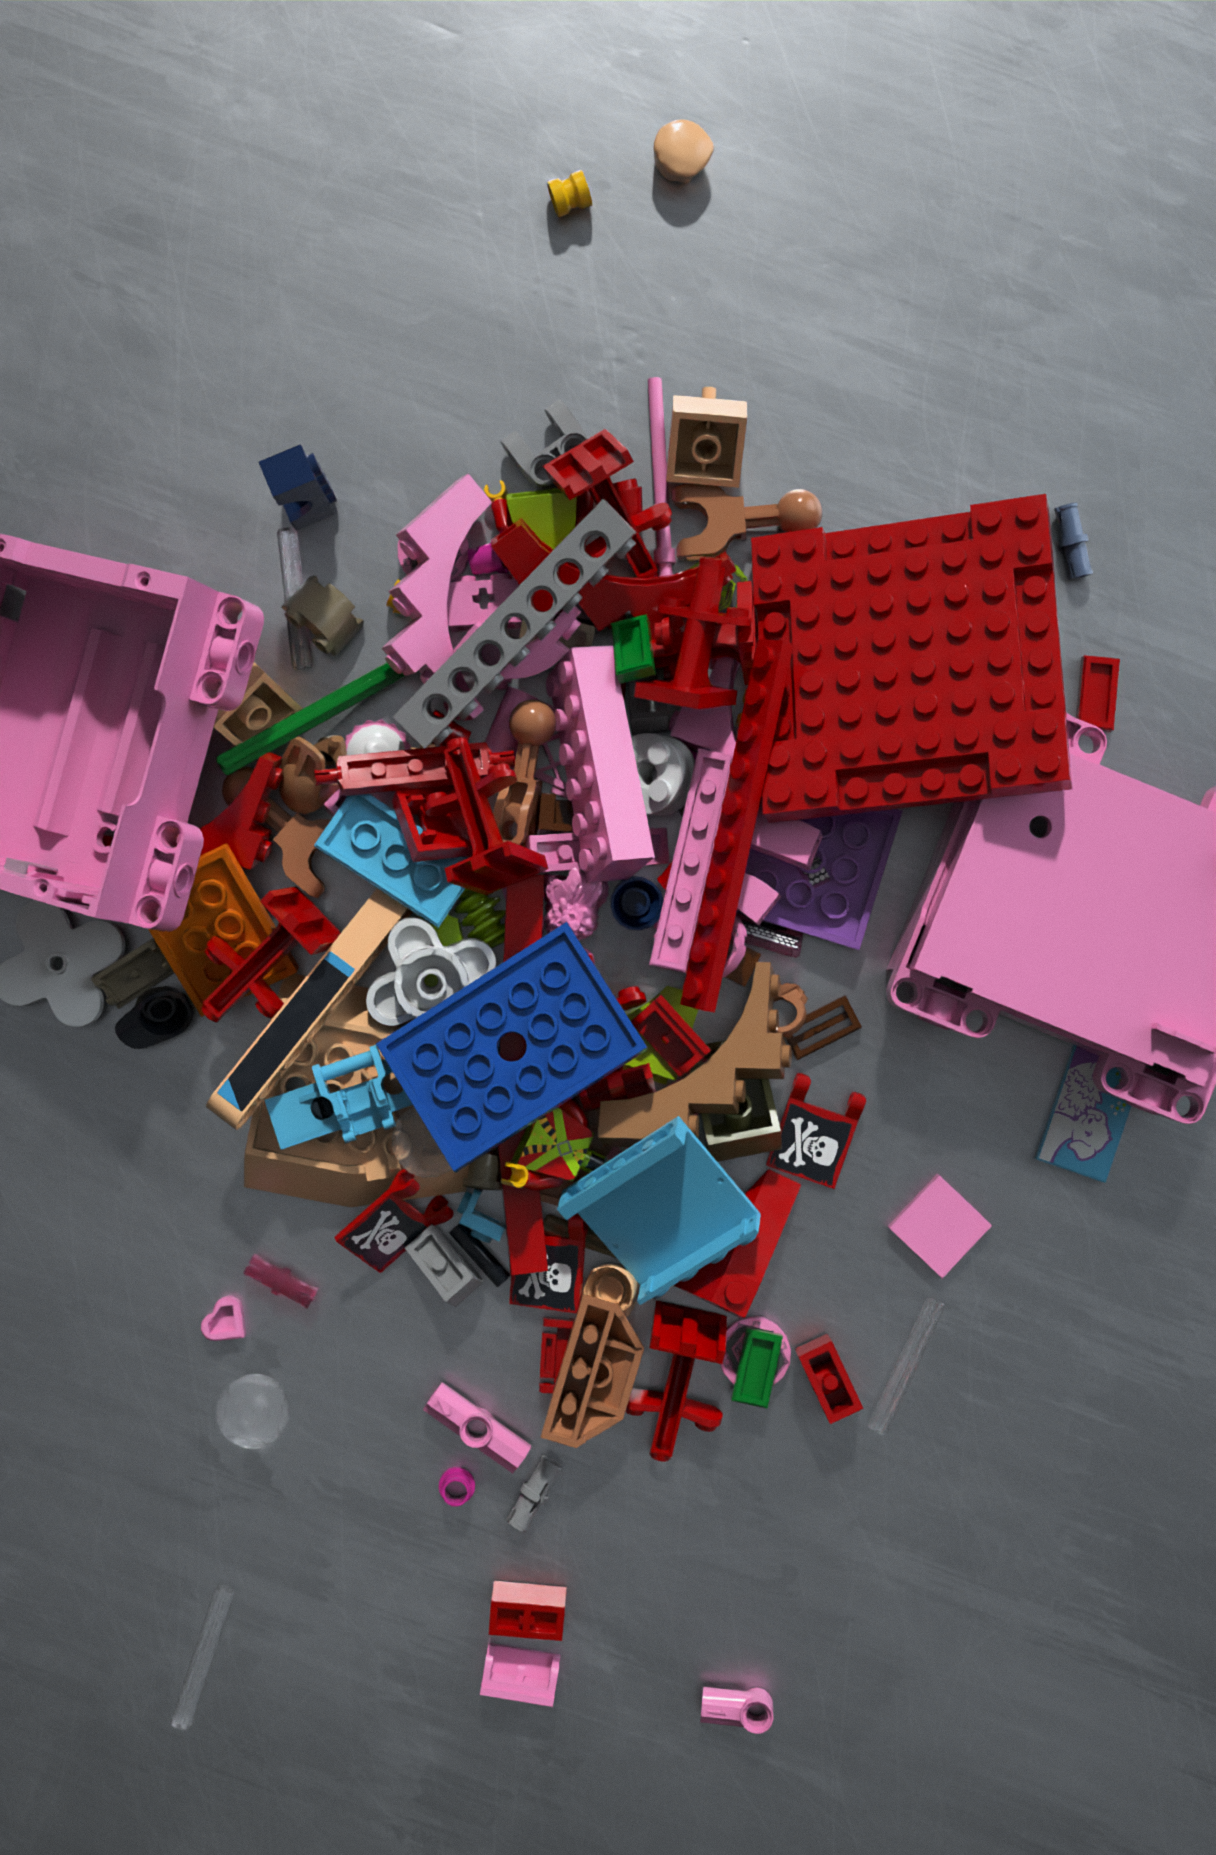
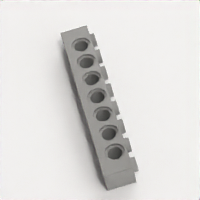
M602 499L397 711L393 718L424 749L432 742L438 747L453 732L449 725L458 716L462 720L466 719L479 705L474 699L483 690L490 694L504 680L500 672L509 663L516 667L531 652L526 646L536 636L543 640L557 625L552 619L562 609L568 614L583 599L578 592L588 582L594 587L610 571L605 565L614 555L622 559L636 544L632 537L637 532L606 500ZM593 535H600L606 541V551L600 557H592L586 550V542ZM567 562L574 563L580 571L578 581L571 585L564 583L560 578V568ZM541 589L548 591L553 597V605L548 611H540L534 605V595ZM512 617L522 618L527 625L526 634L522 638H515L508 631V622ZM486 644H493L500 650L501 657L495 665L486 663L482 658V649ZM460 671H468L474 677L475 683L471 691H464L458 687L456 676ZM439 697L447 702L449 710L446 717H438L433 714L431 710L433 698Z

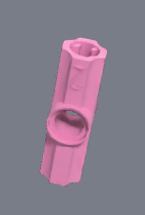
M443 1382L437 1387L423 1408L426 1413L459 1435L467 1446L479 1449L512 1474L520 1466L531 1449L529 1443L496 1421L488 1410L478 1408ZM472 1420H480L486 1425L487 1431L482 1435H474L468 1430L467 1424Z

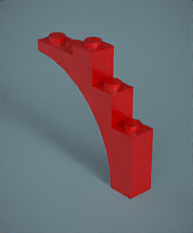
M522 518L494 537L491 542V547L519 585L554 550L542 541ZM726 551L714 557L722 559V567H726L722 587L733 579L732 573L736 571V567ZM571 562L563 564L560 568L561 580L570 585L578 581L580 576L579 568ZM699 566L673 575L651 578L618 577L606 574L594 587L588 582L578 592L583 597L579 605L598 631L605 627H608L609 630L612 629L611 623L625 620L627 617L625 613L630 611L633 617L647 614L652 640L655 639V623L661 622L662 618L669 616L674 634L680 633V627L684 625L683 617L657 612L658 605L663 604V597H676L685 599V606L690 607ZM542 589L535 593L533 599L535 607L540 611L550 610L553 605L552 595Z
M271 752L260 756L248 783L231 805L210 823L199 828L204 838L201 855L227 843L239 865L251 870L260 862H266L273 845L272 842L268 841L272 830L259 825V823L263 824L266 821L271 809V803L267 802L272 789L276 790L283 777L284 770L280 768L281 756ZM103 835L104 846H111L113 837Z

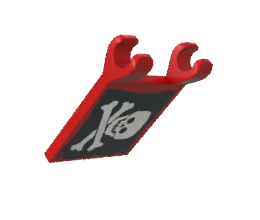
M797 1073L780 1121L782 1149L770 1151L765 1165L835 1189L856 1126L864 1110L866 1098L861 1093L852 1092L849 1096L844 1115L804 1102L811 1079L808 1075Z
M408 1169L399 1171L389 1189L334 1237L338 1244L379 1273L383 1272L406 1251L405 1247L431 1224L435 1226L445 1223L454 1215L452 1208L447 1206V1199L440 1195L435 1196L430 1201L424 1214L403 1200L415 1195L420 1190L419 1183L413 1179L415 1177L414 1174Z
M578 1213L568 1219L569 1238L545 1235L548 1271L511 1275L509 1304L577 1313L582 1299L585 1241L589 1227Z

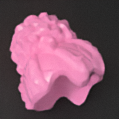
M574 867L569 871L567 877L544 874V900L547 902L545 906L547 913L544 919L547 934L567 922L578 940L591 936L598 927V908L607 901L606 898L609 895L608 881L587 883L585 872Z

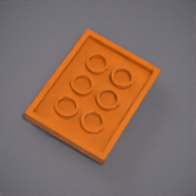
M226 843L200 856L194 883L180 926L170 932L148 930L197 1011L203 1017L205 1016L201 1010V1007L204 1005L203 1002L233 972L224 963L217 965L205 954L207 942L213 936L219 937L245 960L273 932L276 926ZM291 952L263 977L268 985L298 972L299 966ZM250 990L244 997L252 994V991Z

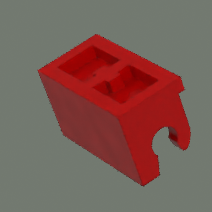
M659 995L631 1020L634 1027L679 1077L689 1071L711 1051L662 995Z
M494 1581L488 1635L562 1641L567 1587Z

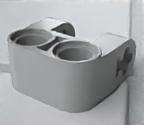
M560 399L544 411L561 438L536 456L517 431H514L500 441L512 462L535 490L558 488L550 479H539L536 476V472L545 464L564 454L569 447L577 446L588 439L576 418Z

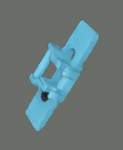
M377 1045L370 1046V1051L322 1067L320 1064L313 1065L312 1070L316 1083L264 1100L281 1150L338 1130H342V1136L346 1144L357 1140L356 1136L381 1127H384L385 1130L396 1127L393 1112L413 1104L404 1090L395 1095L389 1094L385 1090L384 1079L393 1071L385 1059L382 1060ZM375 1065L378 1073L377 1078L333 1093L330 1092L328 1080Z

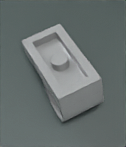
M663 667L655 669L656 675L628 682L632 735L668 732L667 703L634 697L636 682L664 679Z
M433 1224L405 1247V1250L444 1301L454 1307H457L483 1283L481 1276L474 1267L454 1250L440 1230Z

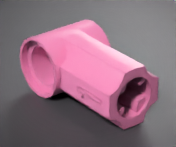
M703 1687L701 1723L744 1727L747 1731L754 1734L764 1733L772 1726L774 1719L773 1699L765 1689L757 1687L747 1691ZM753 1705H760L766 1709V1712L761 1716H754L748 1712V1709Z

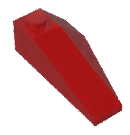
M768 1169L745 1193L747 1198L761 1213L759 1233L756 1238L747 1245H738L728 1251L727 1255L718 1263L705 1265L698 1270L693 1278L686 1282L679 1281L674 1284V1287L738 1318H745L762 1282L801 1184Z

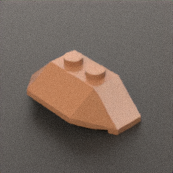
M583 1294L557 1375L540 1438L578 1448L586 1443L587 1440L623 1420L644 1346L619 1304Z

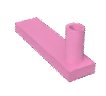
M649 828L655 857L645 866L670 864L667 828ZM574 833L527 836L525 847L546 857L548 869L540 873L570 871L573 867L581 870L579 864L581 848L579 838Z

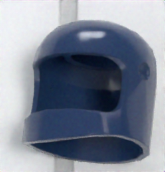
M632 876L627 880H622L615 886L610 897V908L614 918L621 926L629 930L641 931L652 927L659 920L664 899L661 891L652 881L644 877Z

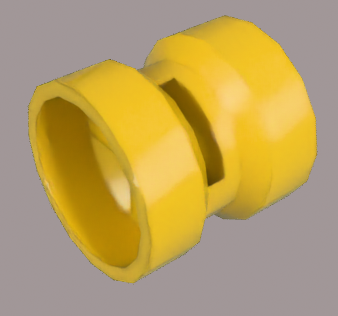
M582 170L571 173L569 178L563 181L556 178L547 182L549 195L557 217L569 214L570 210L576 207L585 209L592 206L591 194Z

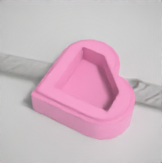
M225 1296L217 1301L213 1312L209 1313L201 1323L203 1336L210 1341L246 1337L244 1311L241 1301L234 1296Z

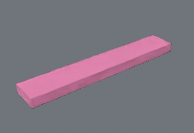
M698 748L649 965L687 974L691 948L698 923V914L703 900L706 877L709 872L714 839L717 834L733 755Z

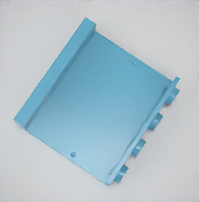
M679 1116L564 1189L557 1207L558 1212L565 1220L578 1213L627 1271L634 1276L640 1284L637 1302L640 1305L651 1298L655 1300L662 1297L669 1290V1287L679 1281L686 1282L690 1280L705 1265L718 1263L727 1255L728 1251L738 1245L744 1246L752 1242L759 1233L761 1213Z

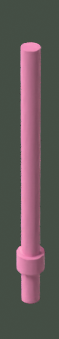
M653 377L648 379L654 504L667 503L669 505L668 482L666 481L667 460L662 378ZM669 524L667 527L656 531L657 549L654 550V563L658 566L659 576L673 575L672 566L676 564L675 549L671 548Z

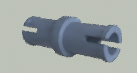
M1077 502L1054 508L1062 538L1058 542L1060 549L1064 548L1070 580L1093 574L1086 547V542L1089 539L1087 534H1083Z

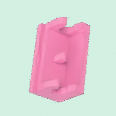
M488 1643L480 1695L553 1707L560 1654Z

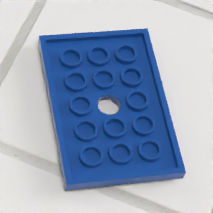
M567 922L376 1043L454 1172H458L648 1050L646 1044ZM508 1033L520 1034L526 1040V1052L517 1061H506L498 1053L499 1041Z

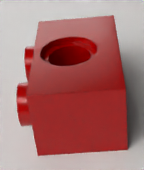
M828 1334L795 1348L796 1354L830 1424L864 1409Z

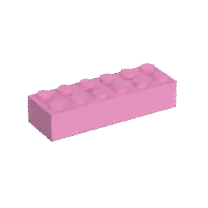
M613 646L571 647L549 673L546 679V691L553 701L556 718L555 731H558L561 743L559 759L561 765L565 766L566 795L568 800L572 801L574 812L572 827L574 834L579 838L581 848L579 864L581 870L585 871L587 883L627 880L655 856L621 684L616 676Z

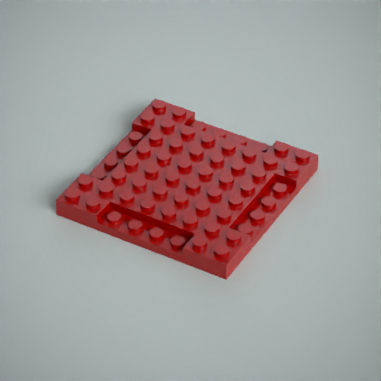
M1046 494L970 505V512L830 533H825L823 527L751 538L753 595L758 617V639L780 640L794 644L762 790L763 815L769 823L1072 789L1050 513Z

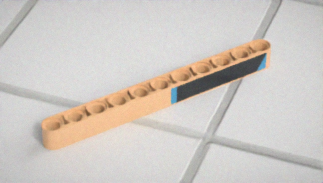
M376 889L213 1092L206 1104V1108L235 1130L241 1128L386 947L388 936L393 926L398 921L409 917L413 912Z

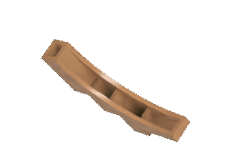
M756 962L752 989L742 1016L728 1039L707 1062L684 1079L657 1092L632 1099L600 1102L598 1139L605 1147H631L677 1116L683 1120L698 1138L699 1116L694 1115V1113L738 1114L739 1103L745 1102L746 1095L745 1080H740V1078L784 1079L785 1067H791L792 1049L791 1045H786L782 1033H772L778 1032L779 1013L778 1010H773L774 997L780 996L781 980L780 975H775L771 962Z

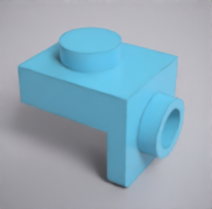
M474 1189L473 1194L465 1192L457 1209V1212L463 1214L459 1223L471 1228V1235L486 1243H491L492 1239L500 1241L506 1228L505 1223L474 1209L483 1190Z

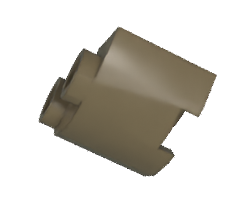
M309 576L281 608L286 611L284 615L292 625L298 629L305 626L315 635L312 638V642L320 651L325 654L331 653L336 657L362 629L364 621L360 618L357 619L351 613L355 606L336 587L328 583L324 588L318 582L317 576Z

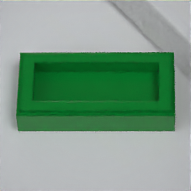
M647 614L611 623L615 669L619 683L656 675L651 628Z
M746 1327L731 1401L768 1408L783 1339L782 1334Z

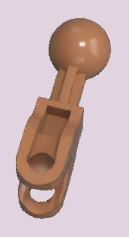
M683 484L676 486L671 492L672 501L676 507L699 510L706 516L708 521L707 527L701 534L684 538L678 543L676 556L685 562L700 561V557L714 558L720 555L734 541L745 540L746 529L780 526L785 532L817 528L822 519V506L819 499L813 493L804 489L789 491L782 496L778 504L744 507L743 496L732 497L726 494L719 486Z
M535 699L519 703L511 712L509 728L513 737L518 741L514 765L517 781L499 792L493 812L503 843L511 841L525 847L527 836L537 835L543 781L534 779L539 747L553 736L556 728V718L552 709L546 703ZM514 822L518 825L517 835L515 837L512 834V827Z
M243 767L226 776L222 785V795L228 806L231 805L248 783L254 768ZM269 797L267 802L271 803V809L265 822L278 833L273 840L282 849V865L285 875L307 894L319 899L324 893L325 886L312 870L311 859L317 851L314 848V844L331 820H307L298 812L292 817Z

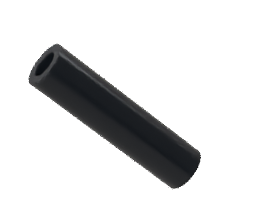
M459 1223L449 1232L497 1288L511 1276L483 1243L471 1235V1230L468 1227Z

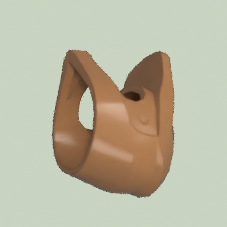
M299 736L290 741L282 757L280 768L284 770L279 784V793L290 810L300 814L314 812L325 807L324 803L339 789L338 783L316 786L314 770L325 769V759L320 751L329 754L336 764L339 756L347 755L346 743L342 736H331L314 745Z

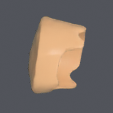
M682 119L672 121L664 125L656 135L653 147L655 164L665 179L688 184L709 162L714 151L713 142L698 124Z
M602 1264L591 1270L583 1286L582 1296L585 1294L619 1304L627 1317L637 1303L639 1283L622 1264Z

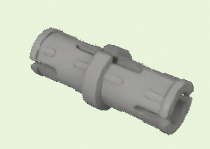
M542 1455L527 1483L524 1482L520 1488L521 1494L518 1501L506 1518L509 1525L519 1531H527L539 1507L547 1502V1493L563 1468L557 1461Z

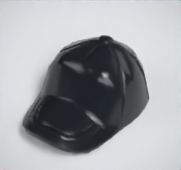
M171 986L151 988L142 993L137 998L135 1006L116 1023L115 1033L120 1041L133 1049L147 1048L171 1039L185 1031L192 1021L193 1009L186 995L179 989Z

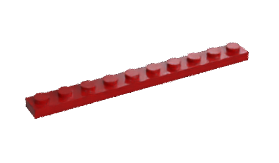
M758 639L753 657V666L745 694L744 708L738 728L734 755L730 765L728 783L722 802V811L717 834L714 839L713 853L706 877V886L698 914L697 928L680 1003L681 1005L715 1013L794 646V644L785 641Z

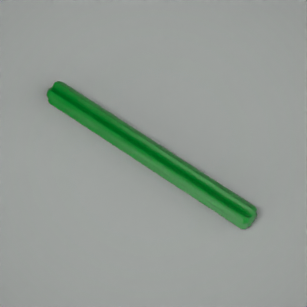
M386 662L218 755L216 762L225 775H230L259 759L260 756L272 752L406 676L403 673L398 674Z

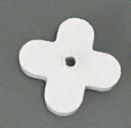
M37 900L27 903L19 911L16 918V930L24 951L7 959L0 965V998L14 1006H27L46 998L54 1015L61 1023L71 1027H83L92 1024L103 1011L104 997L101 989L97 988L90 978L123 957L125 939L122 932L114 924L106 921H91L74 929L63 908ZM58 956L64 962L60 970H57L55 967V960Z
M419 917L404 918L393 926L388 936V949L396 969L377 978L371 984L366 998L367 1009L370 1015L383 1025L395 1026L422 1015L496 967L495 955L488 944L476 938H466L449 946H443L434 927L429 922ZM429 974H434L438 977V983L434 987H429L424 983L425 977Z

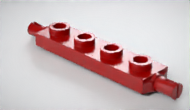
M486 742L469 743L481 779L488 775L487 770L494 765H515L513 750L492 753ZM446 746L339 756L336 768L314 770L316 786L338 783L343 796L454 784L444 755V750L447 749Z

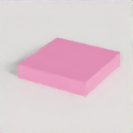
M936 1174L887 1227L943 1278L992 1225L940 1175Z

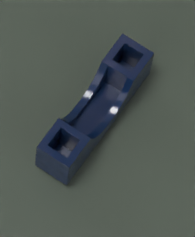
M301 444L258 462L273 498L279 506H284L289 521L296 531L335 515L331 504L336 502L337 499L331 484L322 471L319 462H317L314 453L307 455Z

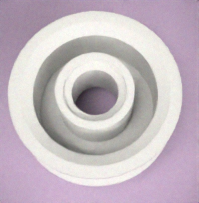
M643 733L631 737L646 814L665 816L677 812L685 806L695 765V759L691 751L683 742L670 736ZM654 768H656V770H657V777H656V779L653 781V780H652V772H653Z

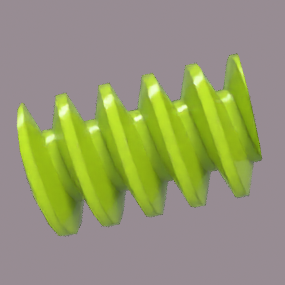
M465 888L458 899L462 900V902L455 908V912L457 914L468 913L461 924L463 927L474 926V929L467 937L480 939L488 944L491 949L503 944L505 923L501 924L500 920L505 916V910H494V907L501 900L500 897L488 898V895Z

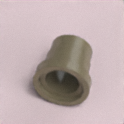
M484 1154L470 1163L468 1178H464L463 1186L473 1189L499 1191L500 1182H497L499 1156Z

